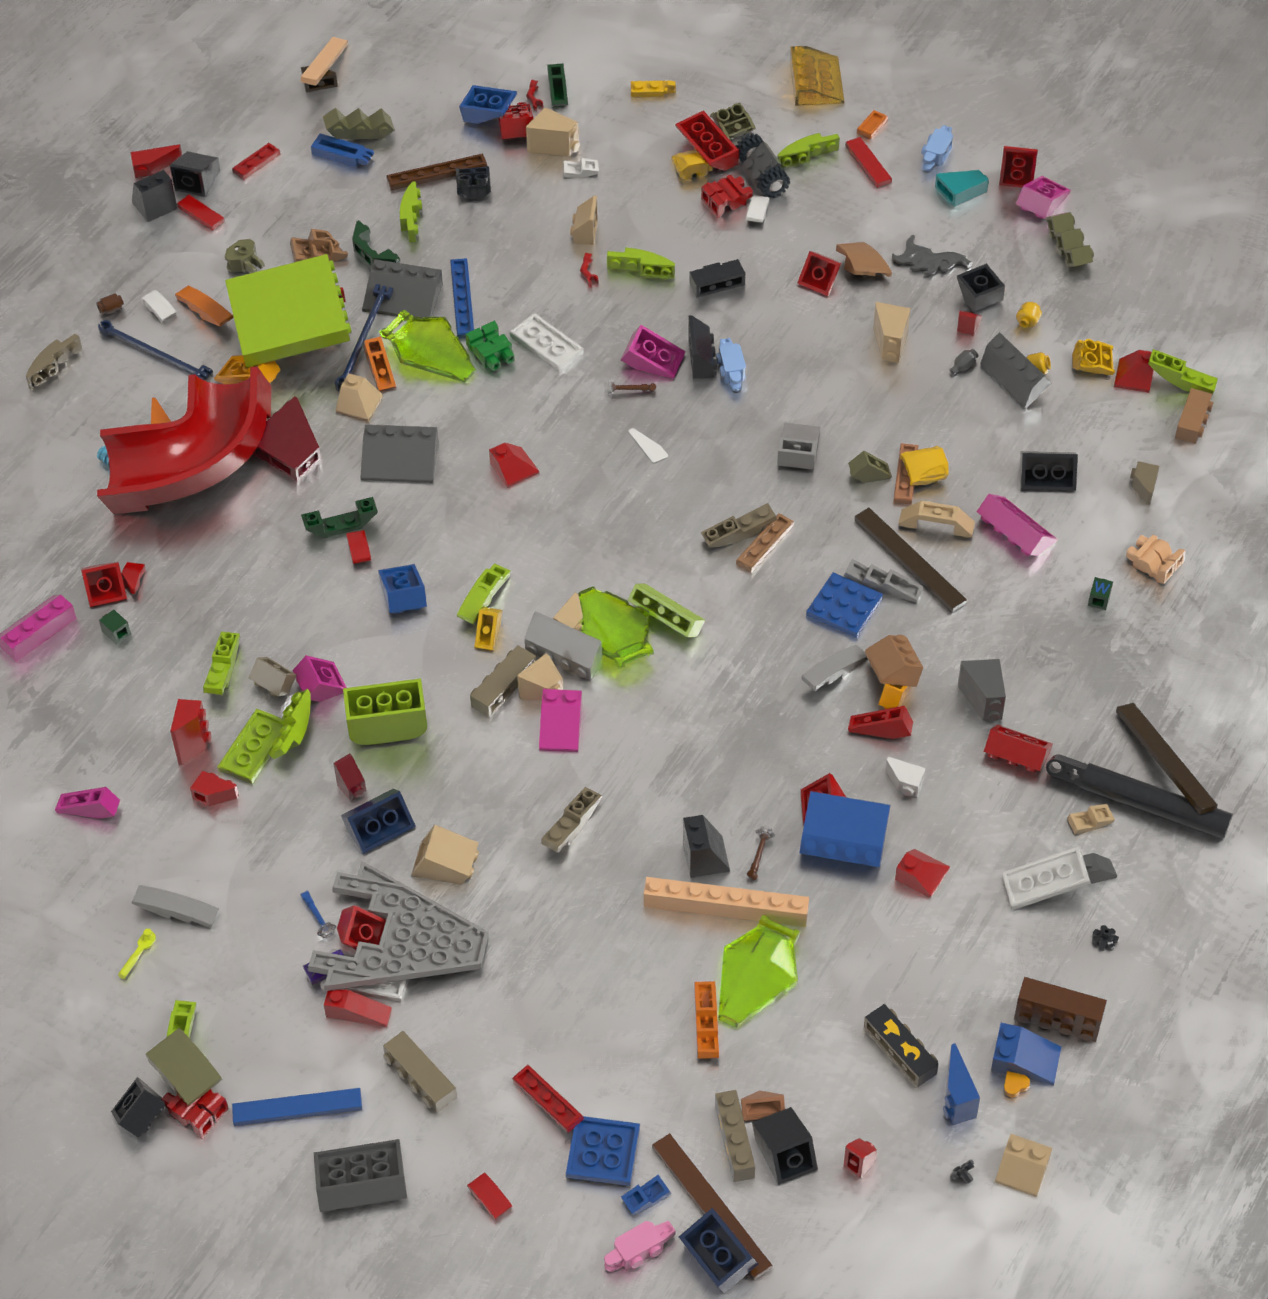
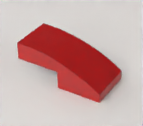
M365 530L346 533L353 564L370 561L371 555Z
M485 1172L467 1185L476 1200L482 1203L493 1220L512 1207L506 1196Z

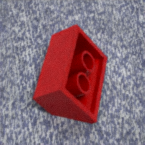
M178 699L170 733L179 765H184L206 751L207 743L211 742V731H208L209 721L206 720V709H203L202 701Z
M996 725L990 729L983 752L988 753V756L991 758L999 759L1000 757L1006 759L1008 764L1014 766L1021 764L1026 766V770L1037 772V770L1041 771L1053 743Z

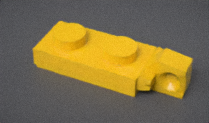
M631 81V97H664V94L676 93L675 81Z

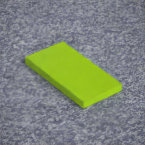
M256 708L217 766L218 771L253 784L271 757L269 753L273 748L272 743L281 734L280 730L284 726L280 723L281 718Z

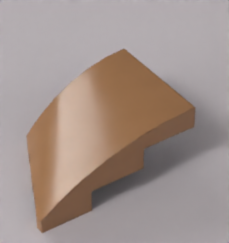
M311 229L308 239L291 237L290 240L294 262L325 254L328 255L329 261L333 260V262L348 256V252L342 251L338 241L325 230Z
M867 243L836 244V251L846 256L844 270L854 275L875 276L876 273H882L887 277H891L892 272L886 261Z

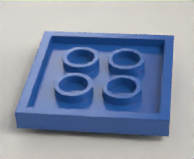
M833 572L807 609L806 616L857 638L882 601L883 594Z
M583 1116L584 1119L573 1130L566 1178L631 1186L640 1123Z

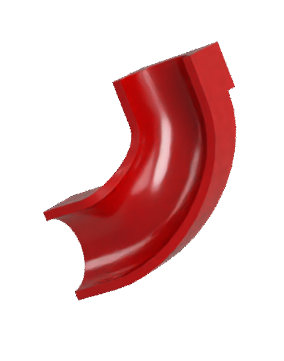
M250 367V377L245 381L235 384H216L204 381L195 374L188 375L187 411L182 418L166 423L101 429L100 437L106 446L109 458L110 479L107 489L97 490V497L113 514L148 511L149 505L190 496L217 484L238 470L258 447L266 427V419L271 418V385L258 367Z

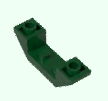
M360 220L356 221L352 241L354 252L371 268L375 259L400 263L399 256L390 249L380 254L372 250L368 245L371 233L369 227Z
M369 497L355 501L356 511L324 519L321 518L319 510L301 514L305 530L327 538L362 529L378 513L374 498Z

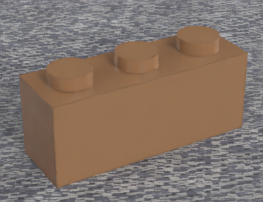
M1191 388L1177 426L1176 439L1196 444L1198 437L1202 438L1205 429L1202 426L1207 424L1209 418L1207 412H1211L1214 404L1211 401V393Z

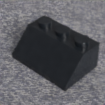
M688 315V342L693 379L714 378V370H717V359L713 360V357H716L715 346H712L714 344V334H710V327L694 316Z
M1020 451V488L1024 490L1076 491L1078 454L1075 452Z

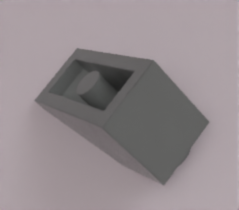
M1096 853L1083 855L1091 884L1117 878V873L1109 858Z

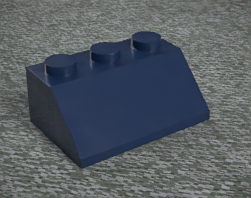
M391 789L341 815L348 833L363 854L416 827L401 792L396 789Z

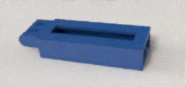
M321 133L311 145L312 155L357 167L359 164L367 165L374 155L373 150L365 148L363 145L336 139Z

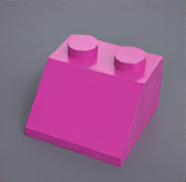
M305 655L292 670L293 673L297 674L296 681L301 690L308 689L310 691V699L313 701L322 702L343 694V688H347L335 663L332 661Z

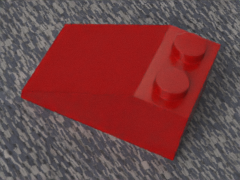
M1004 146L999 185L1022 188L1025 184L1033 181L1038 149Z

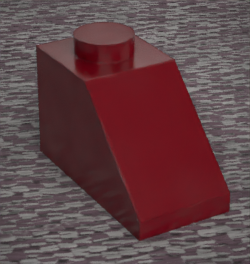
M350 753L333 763L337 786L350 801L362 796L367 791L365 779Z

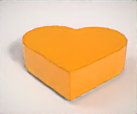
M1007 1071L1004 1084L1006 1096L1014 1098L1020 1092H1026L1029 1089L1030 1079L1026 1075Z

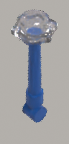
M308 890L301 893L302 900L305 901L307 907L310 908L321 925L317 935L322 938L332 937L335 933L336 925L331 922L325 923Z

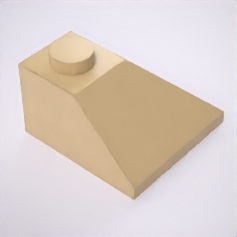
M349 373L341 385L336 413L369 422L382 400L383 394L366 378Z
M575 592L553 619L581 632L583 628V614L579 595Z
M547 653L517 675L519 698L521 700H542L543 689L563 690V678Z

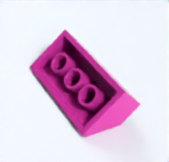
M988 494L976 511L981 515L980 518L984 522L994 525L996 532L1002 535L1005 534L1008 537L1007 540L1013 545L1020 546L1021 552L1027 556H1039L1058 540L1004 496Z
M62 595L51 596L0 633V648L18 662L77 619L73 605Z

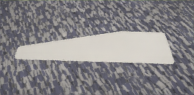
M634 428L628 430L653 463L668 457V454L659 444Z

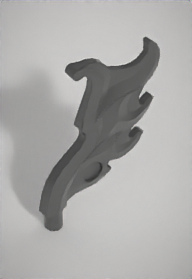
M911 235L907 239V248L902 255L896 256L892 253L894 262L898 264L914 265L910 267L912 271L927 270L923 273V275L927 276L935 274L938 269L941 272L948 271L956 264H963L968 268L972 265V262L966 258L967 256L960 253H933L929 248L914 244L915 235Z

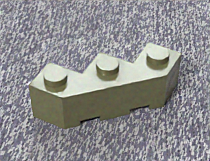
M337 108L323 116L326 130L336 139H383L395 131L391 117L382 108L369 117L359 108L346 117Z
M1071 212L1046 217L1049 234L1052 239L1056 238V246L1061 255L1065 254L1067 258L1065 262L1068 267L1093 262V249L1090 245L1083 244L1084 234L1081 228L1074 229L1075 219Z

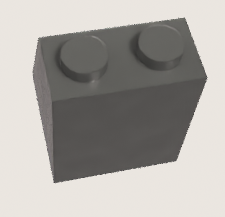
M1000 659L961 661L958 687L983 721L1002 720L1006 694Z

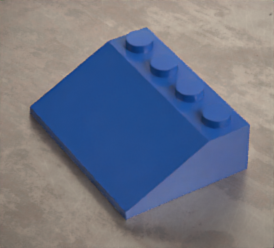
M811 791L799 853L880 867L891 805Z

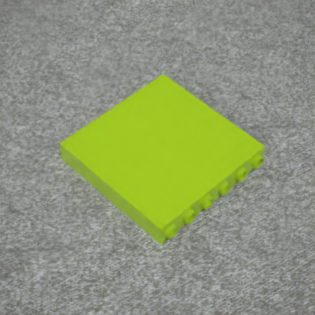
M327 254L225 280L246 368L350 341L349 334L352 333L350 323L345 322L348 321L346 310L342 311V308H345L343 297L339 298L342 293L340 286L335 285V283H339L336 272L332 273V271H335L333 260L329 261Z

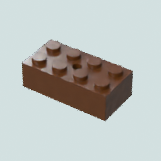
M1024 977L1014 1019H1018L1023 1023L1039 1025L1043 1029L1056 1030L1064 1035L1077 1036L1085 1041L1096 1042L1107 1000Z

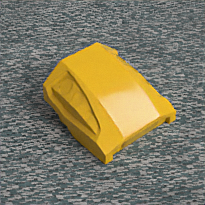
M696 150L681 152L671 156L675 170L682 179H690L694 173L699 176H706L709 171H712V167Z
M1086 339L1085 341L1078 340L1072 353L1073 368L1078 371L1113 375L1115 373L1113 369V346L1091 339Z
M937 445L900 454V459L903 460L911 480V486L936 483L939 480L946 479L949 475L947 458L943 448Z

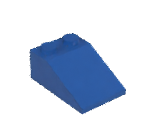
M472 85L459 106L463 122L479 124L503 116L516 97L517 91Z
M415 564L378 570L389 613L398 614L405 610H420L422 607H427L425 586Z
M1001 1022L991 1071L1001 1074H1007V1071L1026 1075L1032 1081L1054 1085L1061 1046L1023 1027Z
M954 1043L951 1044L943 1111L947 1119L950 1118L952 1125H956L977 1118L980 1096L957 1045Z

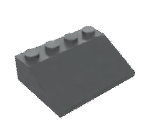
M375 259L370 270L362 311H371L377 298L373 296V290L376 284H380V290L384 285L387 286L386 292L389 287H392L393 293L390 300L383 299L378 311L379 314L430 321L443 285L442 270Z
M365 424L361 480L433 483L439 443L437 427Z
M400 1139L314 1152L316 1192L320 1212L354 1208L386 1201H398L407 1198Z

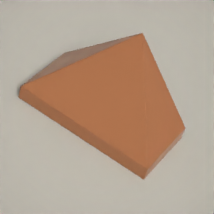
M759 1090L742 1098L741 1108L744 1121L761 1119L784 1110V1095Z

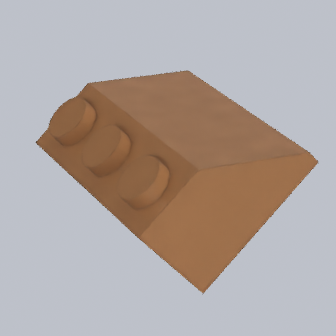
M888 635L865 650V654L880 683L917 687L923 666L907 637L903 635Z

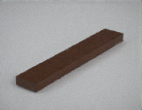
M482 153L386 175L390 190L408 187L414 181L418 185L456 176V168L486 167L487 162Z

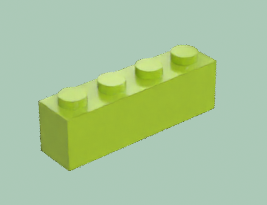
M645 583L635 584L627 600L686 637H697L705 622V619Z

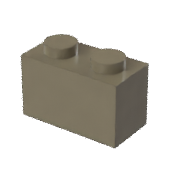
M258 657L248 678L254 681V685L269 690L270 695L280 697L289 694L297 674L268 657Z

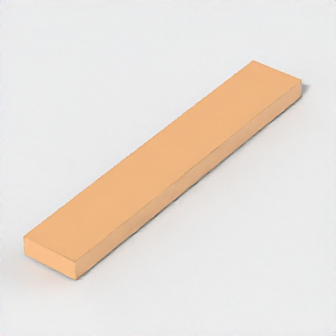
M332 37L302 74L300 82L316 86L348 46V40Z

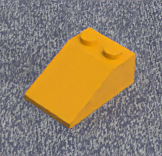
M243 355L231 356L214 377V380L222 384H235L247 380L250 377V367L246 368ZM275 360L250 366L258 367L269 383L280 372V368Z

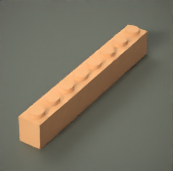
M646 877L643 894L644 907L801 927H806L809 908V897L652 877Z

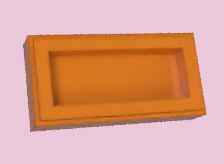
M873 110L857 128L856 133L872 139L887 122L888 116Z

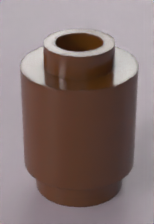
M114 293L101 298L99 302H96V305L101 315H109L121 310L124 302L120 295L117 296Z

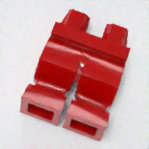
M728 175L717 183L714 181L713 183L707 182L701 187V199L719 218L724 214L726 205L732 210L745 206L747 199L753 197V189L750 186L742 188L745 186V182L741 176L734 178L732 175Z
M211 1089L190 1106L178 1095L174 1096L169 1092L162 1097L165 1102L164 1106L168 1109L170 1116L184 1126L191 1124L194 1132L201 1139L215 1125L214 1122L217 1123L229 1109L226 1098L219 1093H213Z

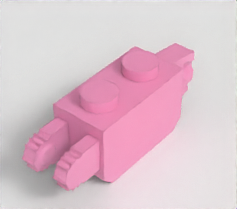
M645 1221L615 1239L614 1250L604 1257L605 1270L612 1273L624 1267L627 1271L630 1268L639 1267L649 1257L654 1258L658 1256L664 1249V1243L676 1235L674 1227L669 1221L656 1226L652 1222Z

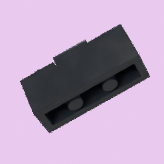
M739 259L722 263V265L718 262L703 266L702 269L690 271L689 283L696 298L744 286L746 273Z

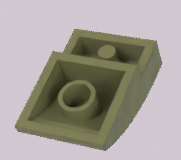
M180 1028L145 1054L148 1062L162 1076L167 1085L188 1106L223 1080L209 1060Z

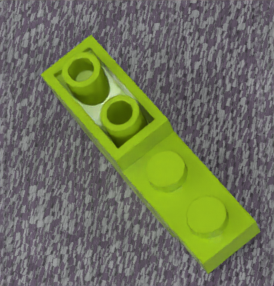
M816 133L791 143L778 153L777 158L782 164L780 167L784 168L810 162L811 156L838 151L839 135L833 134L822 137L820 133Z
M416 181L412 182L406 189L401 200L399 212L401 231H408L409 243L416 242L415 235H419L418 224L414 225V223H417V217H420L419 210H422V201L418 200V198H421L420 188H416Z
M625 247V252L607 251V268L640 270V276L675 278V263L661 255Z
M1155 349L1152 350L1148 364L1165 380L1187 392H1190L1191 388L1213 395L1218 378L1186 367L1187 361Z
M495 563L490 569L486 568L466 596L457 613V617L474 624L478 619L479 610L491 604L492 597L509 578L511 570Z
M220 633L212 654V664L203 686V693L223 695L224 689L228 688L236 661L240 633Z
M308 689L296 692L291 697L292 702L284 709L283 717L280 720V723L284 726L280 730L279 738L272 743L273 748L269 753L273 759L285 755L288 750L300 745L310 716L311 699Z
M175 1000L173 1011H171L167 1037L180 1028L190 1038L196 1012V1002Z

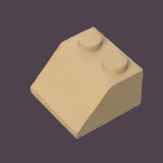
M593 196L579 205L576 214H573L572 223L574 226H571L570 229L573 243L594 245L598 223L597 196Z
M1010 1134L995 1182L1037 1197L1050 1161L1052 1148Z

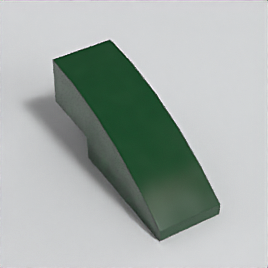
M564 63L548 64L547 72L552 106L568 105Z

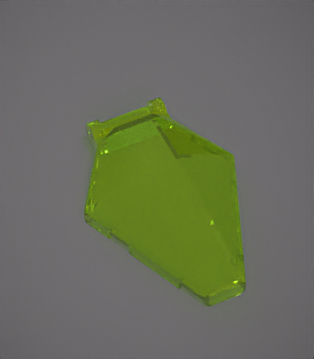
M402 310L388 327L380 331L381 337L391 342L399 362L461 382H466L476 372L475 367L470 361L469 354L458 336L455 337L446 317H416ZM403 321H407L395 334L392 333Z
M594 586L578 593L583 614V628L581 632L602 641V655L614 660L618 669L646 655L648 657L654 655V650L648 642L649 610L640 606L635 608L629 605L627 600L608 591L603 593L595 589Z
M762 915L756 928L724 946L718 1015L720 1021L737 1027L747 1018L751 1019L772 1004L775 998L783 992L787 993L798 985L794 946L800 937L801 931L787 928L770 920L768 916Z

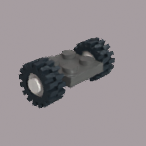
M751 133L750 136L747 134L745 138L742 137L741 141L738 140V145L735 146L739 150V160L742 162L741 167L755 187L759 188L765 197L776 198V195L781 196V192L785 193V188H789L790 178L784 169L780 167L782 164L768 144L758 134L754 135V133Z

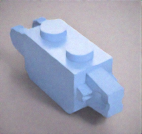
M943 125L940 129L936 128L933 134L929 135L927 145L924 144L921 152L923 154L924 171L930 172L934 166H942L952 149V127Z
M730 338L720 339L719 353H716L717 364L721 365L719 367L720 376L724 377L725 384H730L731 390L737 392L741 389V381H744L746 378V364L742 349L739 344H733Z

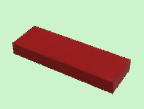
M267 143L234 166L232 171L238 177L245 180L281 155L280 150Z
M187 195L177 203V207L212 231L225 222L223 216L191 195Z

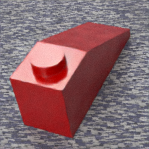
M180 144L130 152L135 178L151 176L170 166L171 163L182 156Z
M899 706L852 715L848 731L890 739L911 736L913 720L906 707Z
M344 989L327 991L324 1002L326 1018L381 1027L388 1026L392 1011L390 1006Z

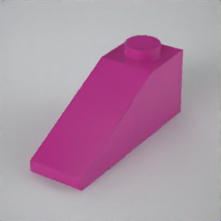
M107 787L64 793L60 795L55 811L57 813L97 819L114 817L120 799Z

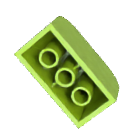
M421 678L343 688L349 738L354 743L372 745L410 740L426 732L427 719Z

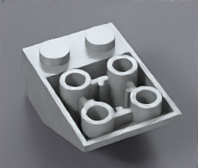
M784 423L778 447L777 465L814 469L821 427Z

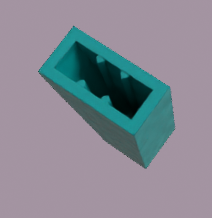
M980 170L936 174L935 181L936 189L953 207L987 193L989 184L988 177Z

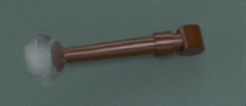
M608 379V382H604V393H608V396H611L615 390H650L653 392L656 390V384L615 385L611 379Z
M761 826L756 830V834L761 840L754 861L747 872V876L752 881L758 878L756 872L760 866L759 862L765 841L775 837L772 828L768 826Z

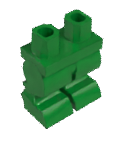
M495 320L481 326V329L479 327L466 333V346L471 352H474V355L477 356L484 368L489 367L492 371H495L501 366L500 361L504 360L508 364L515 361L512 344L508 341L505 334L499 336V328Z

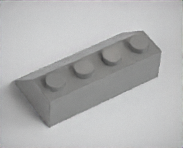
M534 612L524 638L525 650L539 657L547 653L553 663L562 669L574 672L581 678L592 680L603 664L602 641L539 612Z

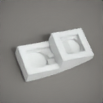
M581 158L580 163L564 161L562 165L563 177L568 178L588 177L599 172L598 160Z
M753 195L746 220L763 223L770 197Z
M157 290L141 297L149 311L154 312L161 323L176 315L175 309Z

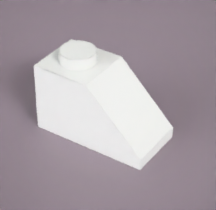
M888 757L886 772L897 791L905 796L917 798L925 779L926 768Z

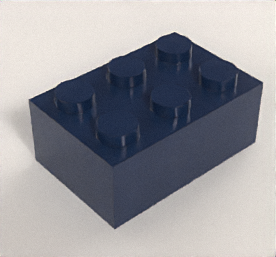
M713 1208L678 1236L717 1287L724 1293L759 1265Z

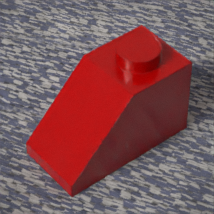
M861 1138L848 1143L845 1147L843 1167L862 1178L876 1161L877 1149L872 1143Z

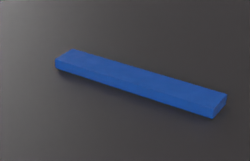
M467 258L451 259L457 339H466V333L474 330Z
M360 1088L232 1104L234 1126L362 1110Z

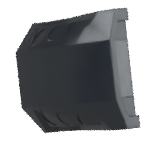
M489 166L456 168L457 194L466 200L483 199L491 192Z

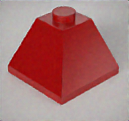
M809 251L797 284L829 296L841 263L817 252Z
M1137 350L1120 358L1114 387L1150 393L1154 372L1148 364L1151 352Z
M502 443L489 449L490 464L507 488L539 474L538 468L522 447Z
M119 562L81 568L90 607L127 599Z
M831 773L800 789L803 823L805 822L811 791L846 797Z
M913 849L906 852L896 867L895 880L931 898L950 870V866Z
M356 905L343 909L337 926L341 943L355 950L357 949L358 942L379 945L386 920Z

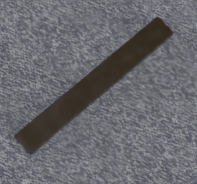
M868 507L855 515V521L952 613L967 604V599L872 509Z
M1134 703L1117 706L1116 713L1199 814L1217 810L1218 804Z

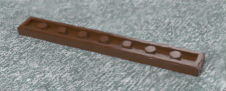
M669 1133L652 1144L653 1150L700 1211L705 1214L713 1208L759 1265L749 1272L751 1277L756 1280L771 1270L773 1267L771 1262L672 1135Z

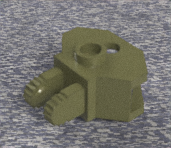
M238 240L226 249L225 260L228 261L227 270L231 273L241 271L244 273L247 271L254 273L257 272L254 266L260 269L264 267V262L256 256V247L253 240Z

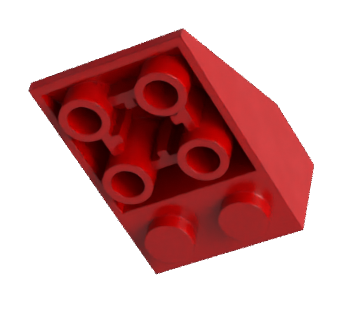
M519 102L517 105L509 106L506 113L498 117L502 139L527 137L526 126L534 119L530 104Z

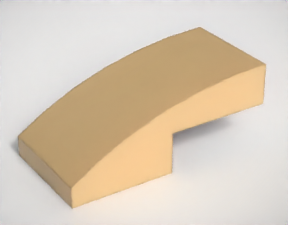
M1107 804L1090 806L1085 812L1072 813L1067 817L1074 834L1093 831L1115 821Z

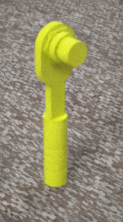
M147 928L143 931L138 940V948L118 973L121 979L126 978L142 952L149 949L155 942L156 936L151 929Z

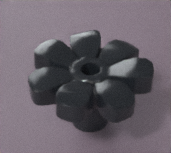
M1102 925L1100 930L1095 929L1092 935L1094 937L1092 942L1094 944L1099 943L1098 948L1100 950H1105L1106 946L1108 949H1113L1114 943H1118L1119 937L1115 935V929H1109L1106 925Z
M968 1160L961 1167H955L953 1169L954 1172L950 1175L951 1179L960 1177L963 1178L966 1184L973 1181V1177L969 1173L974 1168L973 1160Z

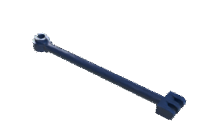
M380 284L375 285L373 296L377 298L343 375L335 380V388L338 392L340 391V383L342 385L347 375L351 374L364 340L368 336L383 299L390 300L393 293L392 287H389L386 292L387 286L383 285L380 290Z
M108 320L101 321L98 324L99 333L103 336L113 335L179 368L195 374L202 380H207L209 375L213 373V370L205 365L198 369L115 329Z

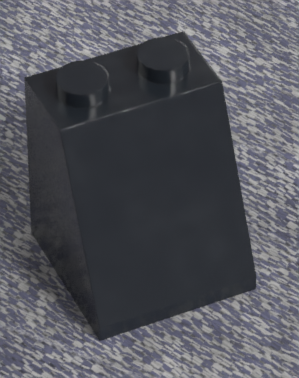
M188 151L170 165L174 190L206 197L220 172L219 158Z
M165 170L133 184L132 203L147 222L178 209L172 179Z
M704 815L684 817L683 847L690 878L730 872L723 836Z
M792 1107L752 1122L757 1144L778 1185L818 1170L812 1136Z

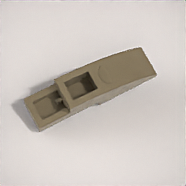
M73 334L63 342L56 339L35 358L26 374L30 390L39 386L51 376H54L59 372V364L82 350L80 337L77 334Z
M766 503L737 519L732 516L702 531L701 535L709 548L726 546L760 534L762 527L776 521L777 518L770 505Z
M584 787L564 809L563 816L541 838V844L557 853L564 845L569 846L593 814L602 795Z

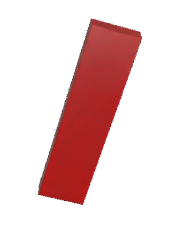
M861 137L846 142V148L877 188L892 183L891 176Z
M528 1064L512 1078L514 1083L567 1133L584 1119L579 1111Z

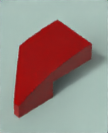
M127 562L122 570L124 586L129 587L132 594H135L140 587V578L145 572V564Z

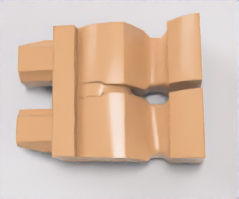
M1141 535L1136 541V546L1140 549L1138 550L1131 546L1127 550L1126 557L1133 561V568L1149 573V576L1154 577L1158 583L1165 584L1173 575V572L1183 564L1186 550L1178 549L1172 554L1168 542L1157 539L1158 537L1152 535L1150 538Z

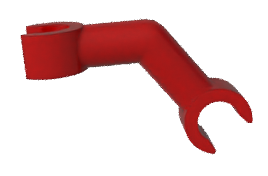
M531 80L526 94L527 99L533 104L534 111H537V105L544 108L543 101L533 96L534 92L539 88L537 80Z
M585 253L580 272L587 279L588 286L592 287L591 281L594 280L599 284L597 275L591 274L587 270L589 265L592 264L593 259H591L592 254Z

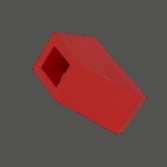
M203 770L190 787L192 798L208 806L231 801L239 797L237 785L233 781L224 780L214 773H208Z

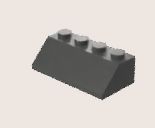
M1000 332L987 344L980 364L1025 408L1052 384Z

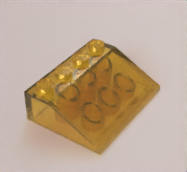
M791 46L790 68L795 106L844 104L838 57L808 46Z

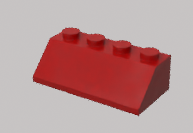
M704 110L675 124L676 128L711 167L726 171L739 165V150Z

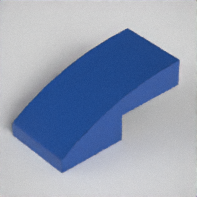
M658 1174L641 1187L638 1184L621 1196L632 1215H635L654 1206L672 1193Z

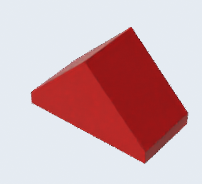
M960 311L957 331L974 336L982 315Z

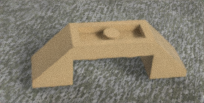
M919 501L901 510L898 526L917 529L918 520L955 525L953 535L972 538L975 521L957 506Z

